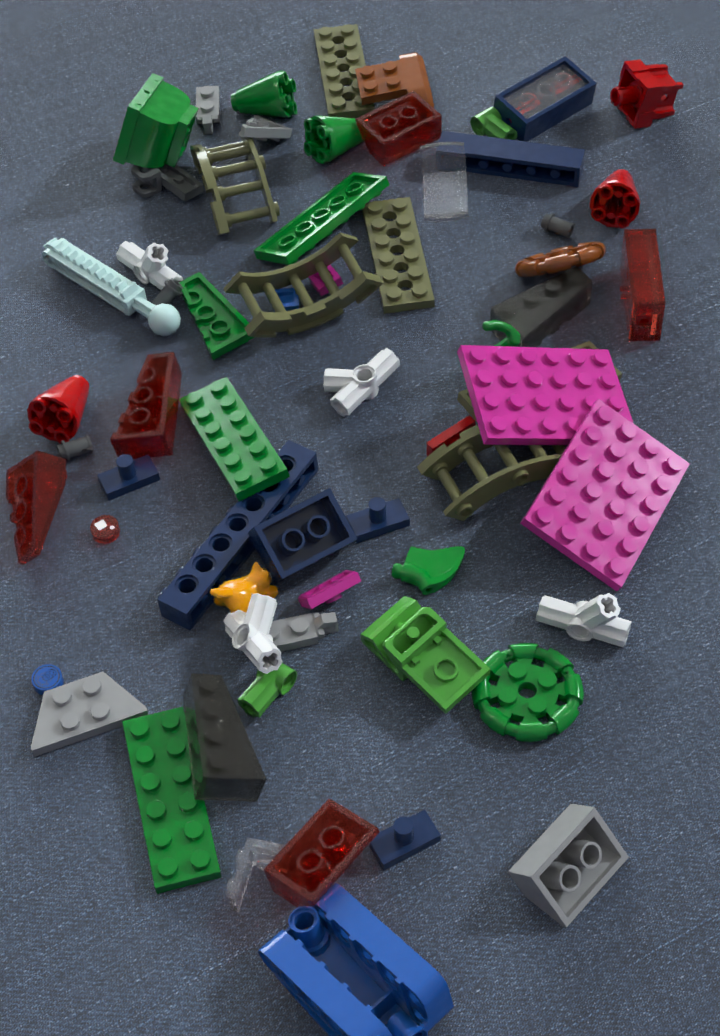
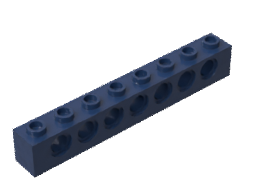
M290 440L276 451L286 466L290 477L238 501L228 509L225 518L219 525L212 528L209 537L202 546L200 545L195 549L188 563L179 568L174 580L168 587H164L161 590L157 600L162 617L191 631L214 602V596L210 594V590L218 588L225 581L231 580L256 549L248 532L254 526L287 510L317 473L318 462L316 452Z

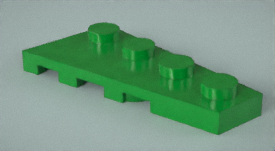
M200 272L179 282L183 286L181 290L182 297L212 360L255 338L248 336L244 329L249 322Z

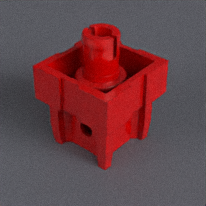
M641 59L624 61L618 87H614L611 90L610 100L614 106L625 114L626 119L635 129L651 127L653 119L674 115L673 104L678 90L683 89L684 84L674 81L668 74V66L666 64L645 65Z

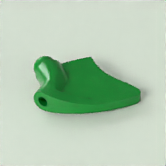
M411 546L404 565L400 563L393 565L392 577L394 579H401V582L413 584L420 589L423 595H429L444 587L457 574L464 559L465 548L455 546L426 550Z

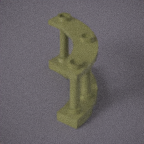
M241 137L242 141L209 149L201 144L190 146L195 170L199 174L203 173L201 178L206 193H212L214 202H210V207L218 236L228 234L230 232L229 227H232V224L269 216L271 224L277 222V216H280L278 202H273L264 172L266 169L263 155H258L253 137ZM241 156L249 159L248 161L217 168L212 166L214 162ZM254 170L258 179L225 188L217 186L216 180H219L218 177ZM258 190L262 191L266 206L234 214L225 213L222 204L225 198Z
M340 232L323 248L297 263L273 271L259 273L239 271L234 275L223 289L225 293L241 294L253 316L252 321L244 328L248 336L271 338L276 337V333L287 331L291 335L312 329L344 314L343 308L354 301L359 304L383 284V281L379 275L364 272L359 267L350 251L359 241L357 237ZM342 256L354 279L339 290L327 266ZM318 272L330 296L313 303L301 280ZM292 285L304 307L286 311L275 289ZM265 292L275 312L261 311L253 294Z
M477 424L459 434L461 438L448 447L445 443L438 447L417 468L421 475L439 480L445 487L453 501L443 511L445 516L465 521L479 507L499 494L528 482L547 479L566 447L565 445H551L556 454L547 455L541 445H527L535 458L518 463L507 445H484ZM494 446L507 468L488 476L475 454ZM466 460L479 483L461 494L449 472Z

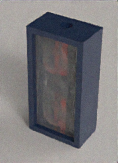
M564 56L497 94L493 107L499 111L502 120L517 131L516 139L528 142L591 105L597 83Z

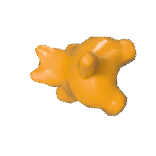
M254 562L248 575L235 580L225 581L218 588L211 589L210 594L214 596V603L217 606H226L231 613L238 609L246 613L252 594L259 593L275 598L279 591L277 586L270 585L272 579L270 572L262 568L258 562Z

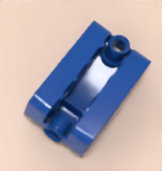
M337 883L312 903V907L300 906L294 909L288 919L289 927L281 930L258 950L259 956L267 967L328 1036H428V1031L454 1008L449 987L440 973Z

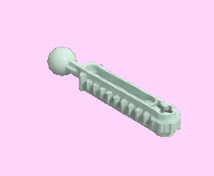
M53 238L43 245L45 250L42 252V257L49 267L65 275L125 313V315L130 316L137 311L148 318L149 327L155 334L168 336L174 334L180 327L181 317L174 306L164 303L155 306L147 301L144 288L69 243L66 239L60 238L57 240V238Z

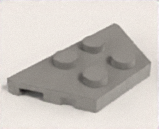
M100 672L44 691L31 750L34 757L122 727V721L149 714L145 705L106 673Z

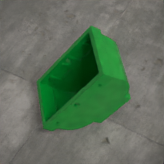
M152 73L127 108L113 161L123 165L127 162L145 168H159L165 164L175 168L186 150L199 108L190 105V99L183 91L163 81L164 77Z

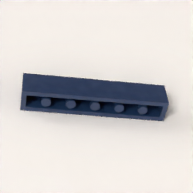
M442 130L436 148V168L579 187L584 168L585 149Z

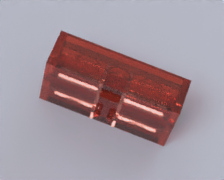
M624 229L620 264L622 286L619 289L623 291V294H620V299H624L628 341H660L665 311V295L656 229Z

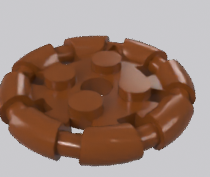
M601 242L579 243L576 247L569 245L552 249L546 255L541 252L518 261L515 265V272L520 277H534L546 273L552 274L569 270L574 265L580 267L603 258L606 254V247Z

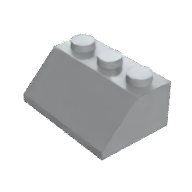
M570 804L513 865L508 873L527 899L561 926L568 927L629 856L595 807Z

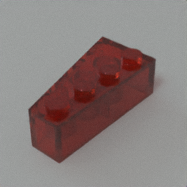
M174 352L147 355L136 380L138 385L135 391L129 395V405L126 412L121 413L118 420V430L113 432L110 438L118 457L123 454H128L133 459H138L148 454L150 458L173 455L179 405L178 399L182 379V371Z

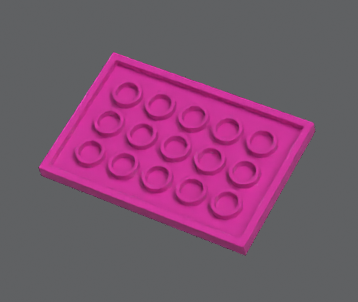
M461 345L457 351L484 445H568L597 399H600L633 423L608 349Z
M597 399L520 524L617 592L625 583L690 463L603 401Z

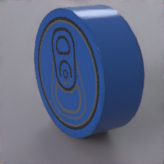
M51 664L38 667L31 677L33 687L40 695H43L44 691L62 686L64 683L60 669Z

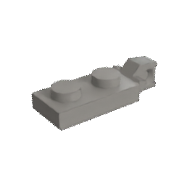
M219 86L196 87V107L199 108L196 115L197 124L203 125L204 135L213 134V123L220 122Z
M335 612L323 614L308 613L272 621L269 634L272 635L275 646L282 652L319 644L318 640L325 638V634L339 632L338 621Z

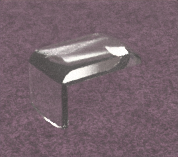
M438 142L420 146L423 173L424 221L450 222L468 218L464 142Z

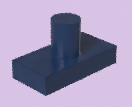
M128 454L120 455L116 460L117 467L97 475L98 481L109 501L160 480L159 472L149 454L135 460Z
M374 497L368 503L369 508L346 515L357 537L356 543L410 526V518L399 498L385 502L381 497Z
M424 809L410 817L402 816L397 818L393 826L367 838L368 846L384 871L440 842L441 834Z

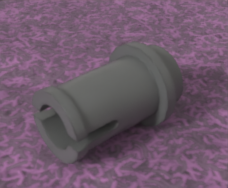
M546 213L541 222V228H544L545 232L551 231L568 239L571 237L575 227L574 223L557 218L554 213Z
M173 278L169 281L166 280L164 282L165 286L156 298L152 300V304L155 306L162 303L170 304L177 295L180 296L182 294L183 286Z
M88 435L68 442L62 440L61 444L56 445L61 461L66 459L68 462L72 457L93 452V446Z

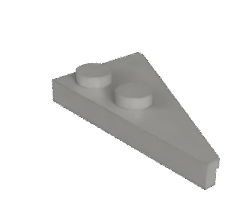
M254 115V118L251 117L246 121V124L242 125L239 136L254 137L262 141H267V138L280 141V138H290L292 129Z

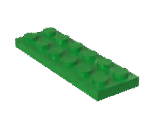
M353 172L253 250L256 258L285 265L296 263L301 255L306 251L312 250L321 239L331 235L336 227L347 222L351 215L366 206L365 204L371 199L381 195L382 191L390 185L387 176Z
M227 377L214 381L212 384L178 399L183 411L238 501L290 477L286 466Z
M183 706L122 721L156 893L159 894L221 878Z

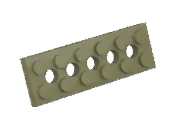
M346 24L337 27L313 29L328 116L345 118L375 116L374 103L362 105L355 69L366 66L358 25Z
M410 197L366 203L362 213L375 274L379 275L383 281V284L378 289L384 314L435 307V299ZM396 235L398 237L390 238L389 236ZM395 252L402 253L401 255H393ZM397 270H406V272L398 273ZM408 287V288H411V289H410V290H407V291H403V290H401L400 288Z

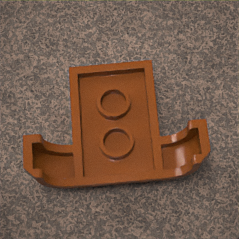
M417 52L399 55V60L388 61L382 64L355 69L362 105L408 96L413 125L429 123L436 118L424 60Z

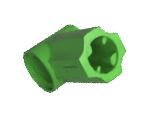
M494 107L485 109L470 120L471 127L477 135L483 136L486 134L488 137L511 140L517 138V131L502 120L499 111Z
M284 663L281 664L278 670H273L268 674L258 670L256 679L238 698L239 706L253 718H260L279 694L285 695L291 690L296 681L297 672Z

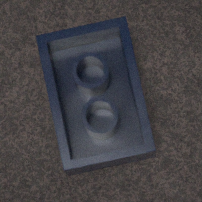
M330 488L254 526L248 532L275 584L357 540Z

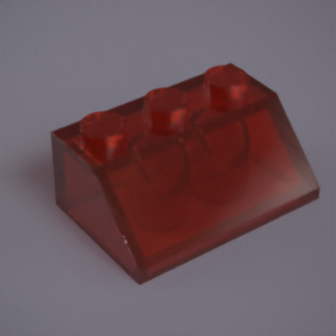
M415 91L355 119L369 153L383 166L440 139L442 133V115Z
M329 798L263 869L273 892L297 908L300 906H314L379 834V828Z

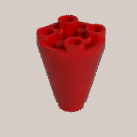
M618 169L595 188L590 199L591 216L595 221L607 227L623 229L628 227L638 215L640 199L632 175L627 170Z
M74 375L36 396L30 402L27 409L30 421L29 429L36 435H41L60 444L62 440L68 442L73 438L79 429L89 395L90 386L88 381L80 375Z

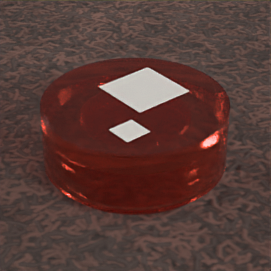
M111 515L99 516L91 523L92 537L98 543H111L120 535L119 523Z

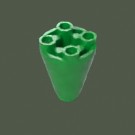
M276 71L232 93V108L235 112L239 111L245 114L289 118L292 115H296L297 105L293 93L296 92L295 80L293 78L289 79L286 71Z
M320 115L304 120L306 140L304 151L307 156H312L320 164L329 163L364 142L370 136V127L366 120Z

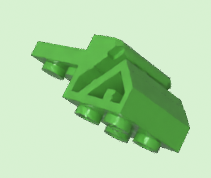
M407 596L402 597L360 634L361 642L400 680L405 681L409 678L445 714L490 674V668L447 629V623L430 607L421 608L417 600Z

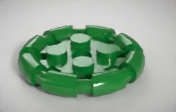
M518 643L508 645V649L501 652L496 650L483 660L490 668V674L471 691L474 708L479 709L481 713L480 719L497 734L503 737L505 735L516 737V741L522 742L547 740V736L556 733L559 735L564 732L579 715L578 707L583 704L584 699L582 680L580 675L575 674L573 671L574 665L560 652L549 648V650L539 648V644ZM513 660L514 663L508 669L505 663ZM534 660L545 662L544 666L534 665ZM563 676L565 681L557 684V678ZM489 679L496 681L497 686L491 685L488 682ZM523 689H531L535 692V696L524 698L519 692ZM558 701L566 703L562 706L557 705ZM499 703L501 707L496 708L491 707V705ZM546 716L547 723L542 724L538 721L539 718ZM511 719L520 722V725L510 723Z

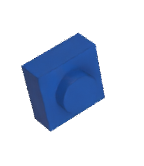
M294 288L275 289L286 311L299 309V297Z

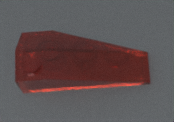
M38 450L9 468L6 473L7 503H11L13 507L10 520L11 523L16 524L17 530L14 535L18 563L23 565L40 555L67 479L66 459Z

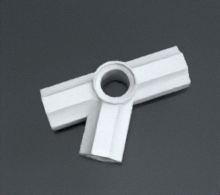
M125 241L120 245L116 253L117 260L132 269L137 279L143 284L150 282L162 290L166 280L169 281L173 278L178 282L183 281L182 276L166 266L169 250L164 244L152 243L144 251L133 242Z
M386 348L381 350L367 364L359 365L354 370L325 369L324 392H337L330 399L331 406L341 416H349L364 400H370L377 396L378 386L400 366V360L393 351Z
M256 593L251 595L246 613L238 609L233 613H228L223 622L225 623V631L232 638L233 647L243 651L259 671L268 674L273 670H278L283 662L281 651L275 646L272 635L269 634L277 602L276 599L270 596Z
M610 593L598 595L589 602L579 601L576 604L544 595L536 615V621L565 629L568 635L576 640L589 641L591 638L620 647L625 646L632 621L618 617L621 608L618 606L617 598Z

